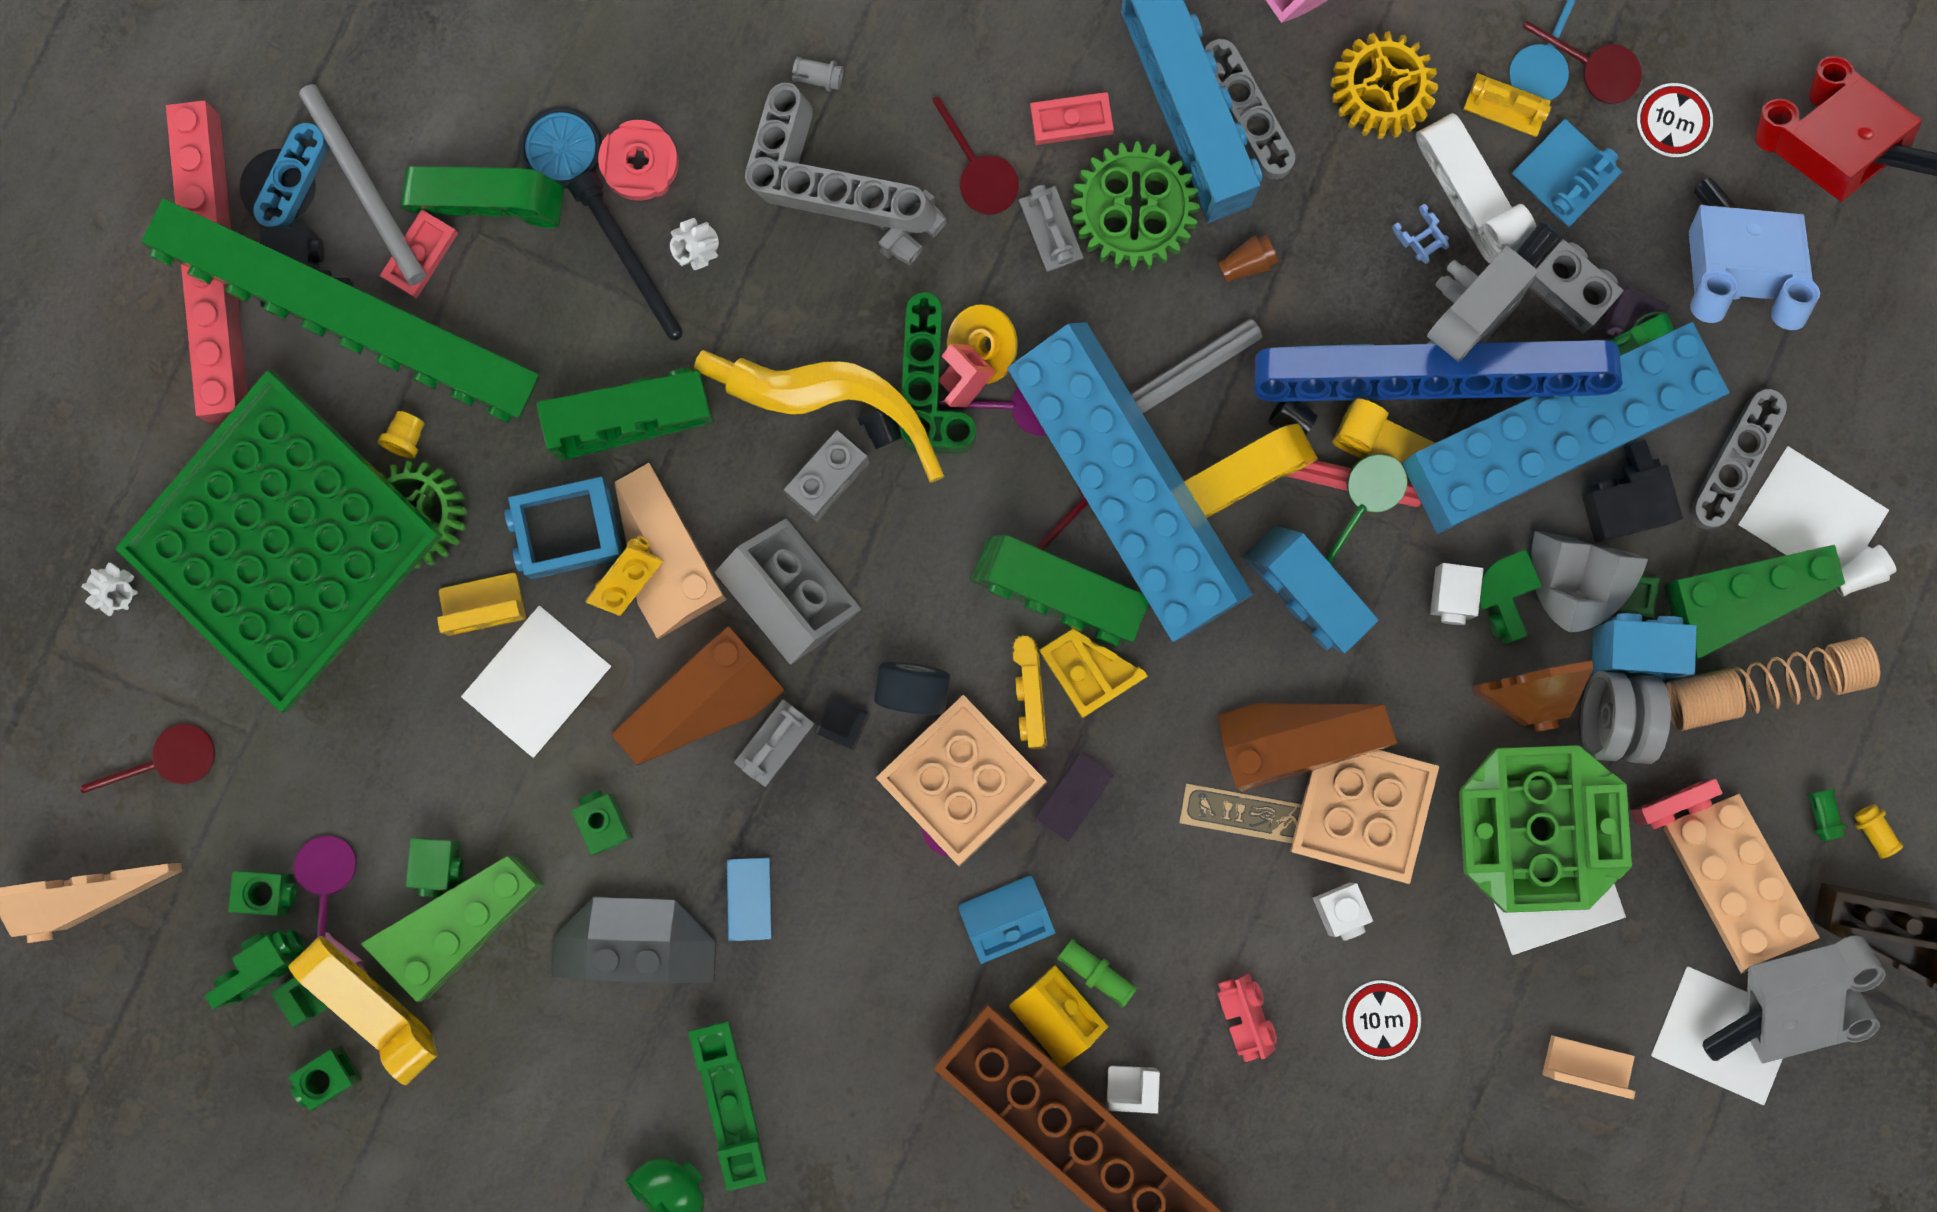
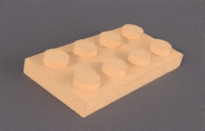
M1740 794L1717 802L1702 811L1678 818L1676 821L1664 826V832L1741 974L1747 972L1749 966L1779 959L1818 942L1820 939Z

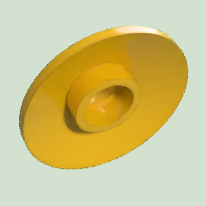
M990 305L968 307L957 315L948 331L947 348L950 344L970 345L994 369V375L986 384L1002 379L1009 372L1007 367L1015 362L1018 349L1015 328L1008 316L996 307ZM988 338H990L991 341L990 351H988L986 348V341Z

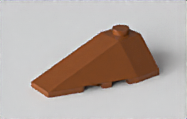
M728 626L687 662L611 735L636 765H640L681 748L688 743L755 717L781 695L785 689L734 630Z
M1592 660L1557 666L1504 678L1499 682L1493 681L1473 686L1474 695L1520 726L1534 724L1535 732L1560 728L1559 719L1571 717L1594 668Z
M1254 703L1218 715L1224 750L1235 786L1241 792L1397 745L1385 705Z

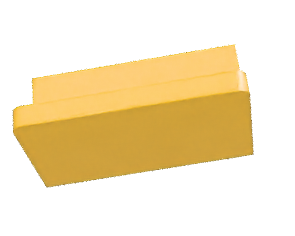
M515 573L439 589L443 616L437 617L440 633L452 636L527 619L519 578Z
M1056 965L1045 972L1027 991L1009 1005L1011 1011L1060 1067L1065 1066L1087 1050L1109 1027Z

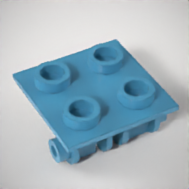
M1564 119L1511 175L1569 228L1623 171L1616 166L1615 162L1619 159L1616 152L1610 148L1600 151L1570 122Z

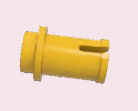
M1876 804L1863 808L1854 815L1857 821L1855 827L1858 830L1862 829L1878 852L1880 859H1884L1900 851L1903 848V844L1898 840L1884 818L1886 815L1885 810L1879 809Z

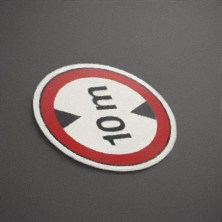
M1667 83L1654 88L1644 97L1638 109L1637 124L1641 137L1651 149L1665 156L1683 157L1698 151L1708 141L1713 128V113L1706 98L1693 87L1681 83Z
M1376 980L1361 985L1349 996L1343 1009L1342 1024L1346 1038L1359 1053L1372 1059L1388 1060L1401 1056L1413 1046L1421 1028V1013L1415 998L1403 986L1391 981Z

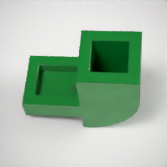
M1526 549L1505 557L1483 570L1479 612L1489 608L1491 616L1488 617V622L1492 633L1497 639L1501 638L1504 645L1528 636L1513 598L1542 587Z

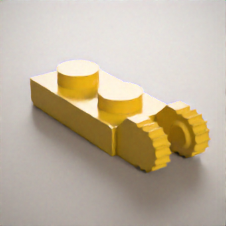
M1028 635L1018 636L1012 647L1014 649V652H1012L1013 660L1022 667V677H1016V694L1018 701L1025 702L1026 717H1019L1021 741H1028V748L1044 749L1047 746L1040 655L1037 652L1039 648L1035 640H1032V637L1030 638Z

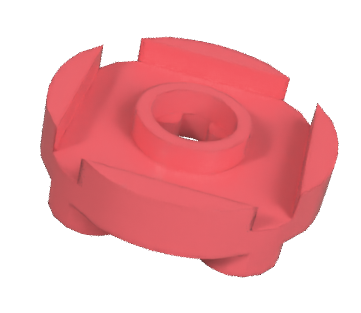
M630 120L620 124V128L604 138L598 154L600 171L610 189L621 197L635 201L649 200L665 195L671 183L675 180L679 167L678 152L672 139L660 126L647 120ZM637 151H643L644 157L649 159L647 165H643L642 169L637 170L633 164L628 163L629 158L636 157Z

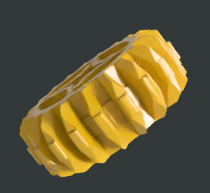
M1390 31L1384 33L1382 41H1379L1373 32L1369 34L1367 44L1361 39L1355 40L1352 45L1353 50L1345 49L1341 55L1343 61L1336 62L1333 71L1338 76L1332 78L1330 86L1338 91L1333 94L1332 102L1344 103L1338 110L1339 117L1348 114L1352 116L1348 123L1349 128L1355 127L1358 122L1364 125L1362 129L1363 136H1367L1371 128L1376 129L1378 139L1384 138L1387 129H1389L1394 138L1400 136L1402 127L1406 131L1411 132L1416 127L1415 120L1423 122L1428 115L1425 109H1432L1435 104V99L1431 95L1437 92L1438 84L1430 80L1436 76V68L1425 67L1431 59L1430 54H1424L1420 57L1417 55L1420 48L1419 42L1413 44L1411 48L1405 46L1407 41L1406 35H1401L1398 41L1394 42L1392 41ZM1371 61L1370 77L1363 79L1361 84L1354 85L1356 69L1364 63ZM1389 61L1400 65L1403 69L1394 68ZM1378 81H1385V85L1389 83L1391 86L1390 90H1383L1385 85L1380 88L1377 85ZM1413 86L1414 97L1412 103L1398 110L1396 105L1399 101L1398 94L1404 92L1407 87ZM1364 101L1375 103L1380 111L1369 107Z

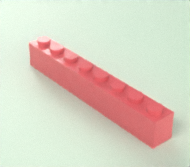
M205 100L166 105L175 204L232 230L220 114ZM181 264L196 417L211 425L220 424L248 393L239 300L225 292L227 285L212 279L210 285L189 276L187 274L189 267Z

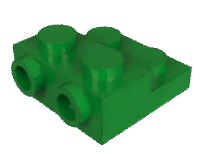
M294 929L286 933L281 930L276 933L271 931L265 935L261 932L244 941L240 945L243 951L231 958L238 971L233 969L214 980L213 984L216 988L204 995L212 1010L239 1004L289 972V964L305 950L304 942Z

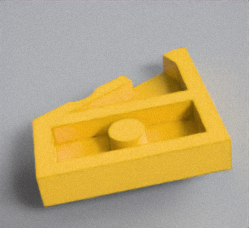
M1075 629L1068 631L1039 650V653L1081 718L1086 717L1148 677L1144 670L1133 666L1107 648L1101 647Z

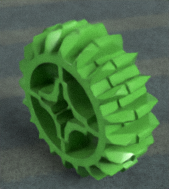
M406 461L403 473L397 465L392 464L389 468L391 477L388 478L383 473H379L395 489L400 490L414 484L423 485L420 491L415 490L406 499L443 534L423 557L428 565H435L436 558L434 552L437 551L438 554L447 558L450 553L444 545L447 542L455 546L460 544V540L452 534L454 530H466V525L456 520L457 517L467 515L468 510L465 507L455 505L462 502L465 496L460 491L452 492L457 482L452 478L444 480L445 471L440 468L435 469L431 473V465L427 462H422L418 469H416L412 461ZM435 493L439 496L442 505L440 524L436 523L431 516V507L435 502L432 498ZM422 560L415 566L414 569L420 568Z

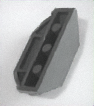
M593 897L554 935L552 977L585 981L643 983L714 982L716 941L677 900Z

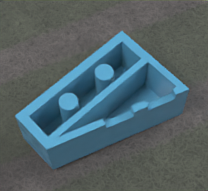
M1275 525L1242 557L1260 576L1266 586L1286 602L1285 606L1297 620L1300 622L1304 621L1313 630L1311 633L1312 638L1326 651L1332 648L1345 654L1379 621L1304 533Z

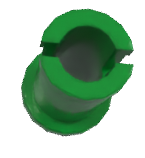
M1834 789L1807 794L1817 826V830L1813 831L1814 834H1819L1820 841L1845 837L1844 828H1848L1847 824H1842Z

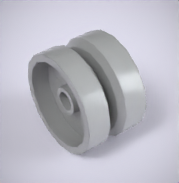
M1597 671L1591 676L1585 688L1581 704L1580 729L1584 750L1596 760L1618 761L1620 758H1623L1627 762L1652 764L1657 761L1665 749L1671 720L1670 697L1666 684L1660 676L1632 674L1628 678L1625 673Z

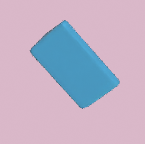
M770 858L727 859L728 941L772 939Z

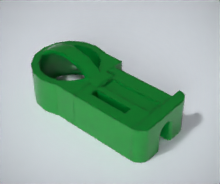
M1653 312L1637 320L1631 330L1610 341L1619 347L1621 356L1674 331L1675 328L1667 312ZM1653 315H1658L1637 326V324L1644 318Z

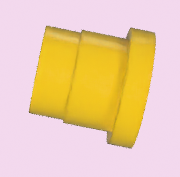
M397 411L387 432L382 433L377 442L381 447L393 454L414 459L418 452L416 445L425 423L412 414Z

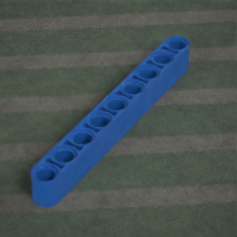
M1605 340L1476 343L1460 362H1457L1436 344L1278 347L1263 349L1256 354L1254 359L1255 395L1259 399L1270 402L1355 400L1357 398L1364 400L1602 396L1616 392L1623 384L1619 347L1615 343Z

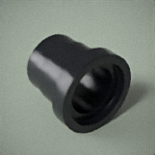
M1300 401L1279 402L1271 413L1268 424L1276 428L1278 426L1284 427L1300 423L1306 435L1314 425L1318 415Z
M879 409L857 418L860 426L864 424L875 449L902 438L898 423Z

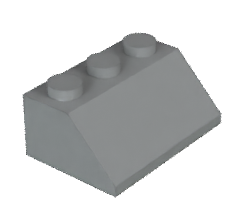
M787 518L739 545L714 572L790 665L818 647L862 610Z

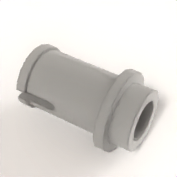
M797 56L792 73L796 74L792 75V81L822 86L826 88L827 92H831L832 89H840L844 68L843 66H838L834 60L828 64Z

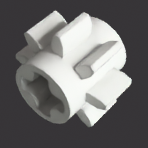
M691 218L681 222L680 228L671 231L673 237L670 241V250L681 266L691 263L693 270H698L708 266V261L718 257L716 253L719 245L718 236L715 230L709 226L708 222L698 225L696 219Z
M108 563L106 569L95 570L92 568L87 583L81 586L91 594L85 602L93 609L100 607V610L108 616H111L114 610L122 608L128 610V604L131 602L133 595L138 593L128 584L133 580L134 576L125 569L120 571L112 563Z

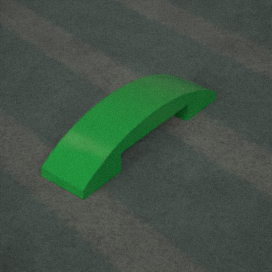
M729 1021L689 1030L688 1034L697 1071H700L716 1135L717 1153L727 1192L767 1182L765 1163L752 1102Z

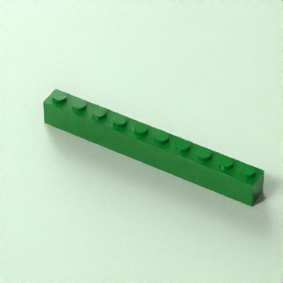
M162 198L141 240L151 250L149 257L170 267L173 266L174 261L189 267L187 274L203 283L210 285L212 279L227 285L226 293L242 301L248 302L250 297L265 303L263 310L284 320L290 314L303 321L300 326L301 328L320 337H323L325 332L340 338L338 345L359 355L365 349L378 356L375 361L376 363L395 372H398L400 366L415 373L413 380L431 389H435L437 384H440L452 390L451 398L472 407L474 401L489 407L488 415L509 424L511 418L519 422L521 421L540 381L539 374L164 198Z

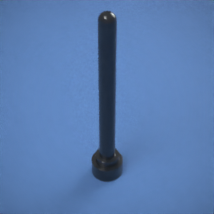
M588 171L576 177L568 184V189L575 201H581L583 206L590 208L668 338L673 341L679 340L683 334L682 329L601 198L604 195L601 190L603 184L595 171Z

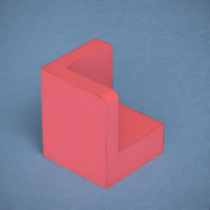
M950 344L942 355L950 366L939 379V382L949 392L944 401L949 407H968L994 375L995 371L970 345Z

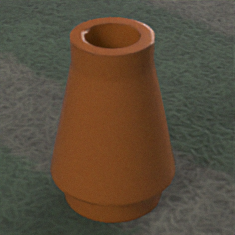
M1264 234L1258 238L1256 235L1252 236L1217 263L1226 282L1229 283L1235 279L1271 271V266L1279 263V260L1269 238Z

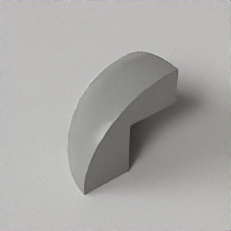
M1535 531L1533 537L1531 562L1542 587L1536 589L1538 598L1549 617L1568 632H1579L1593 628L1615 614L1637 587L1648 561L1647 558L1609 545L1600 546L1586 543L1577 537Z

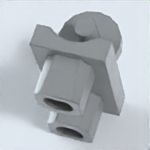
M925 189L923 193L935 206L934 196ZM921 203L912 205L907 212V216L917 213ZM936 206V220L933 226L925 231L932 238L937 236L947 224L945 216ZM878 226L884 232L888 229V227ZM893 228L879 241V245L882 247L880 252L886 258L890 259L893 255L909 266L920 255L923 246L910 236L913 232Z

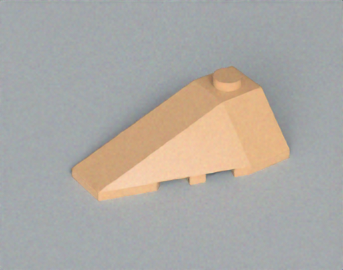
M647 463L615 481L626 545L630 539L643 536L651 544L649 547L650 554L663 559V563L636 595L638 606L656 638L660 639L725 602L727 598L651 464Z
M181 863L161 864L118 870L105 875L76 876L66 881H40L0 887V918L11 937L26 936L27 943L53 940L52 932L67 930L182 872Z

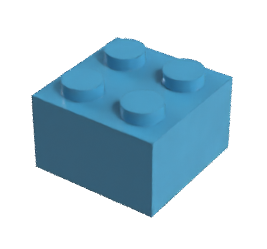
M1621 613L1617 614V617H1610L1606 620V623L1593 627L1592 664L1594 669L1591 675H1594L1597 671L1625 673L1627 677H1630L1632 674L1660 676L1662 680H1673L1695 675L1697 625L1683 624V618L1675 616H1660L1658 620H1647L1646 622H1642V615Z

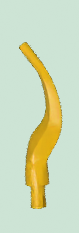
M702 350L696 358L694 364L695 371L699 370L701 374L725 384L727 394L766 410L794 415L805 414L829 404L845 400L862 401L870 404L895 420L910 436L929 482H936L944 478L925 428L911 405L892 385L870 370L853 363L838 361L821 362L786 371H775L744 358H739L734 363L705 350Z

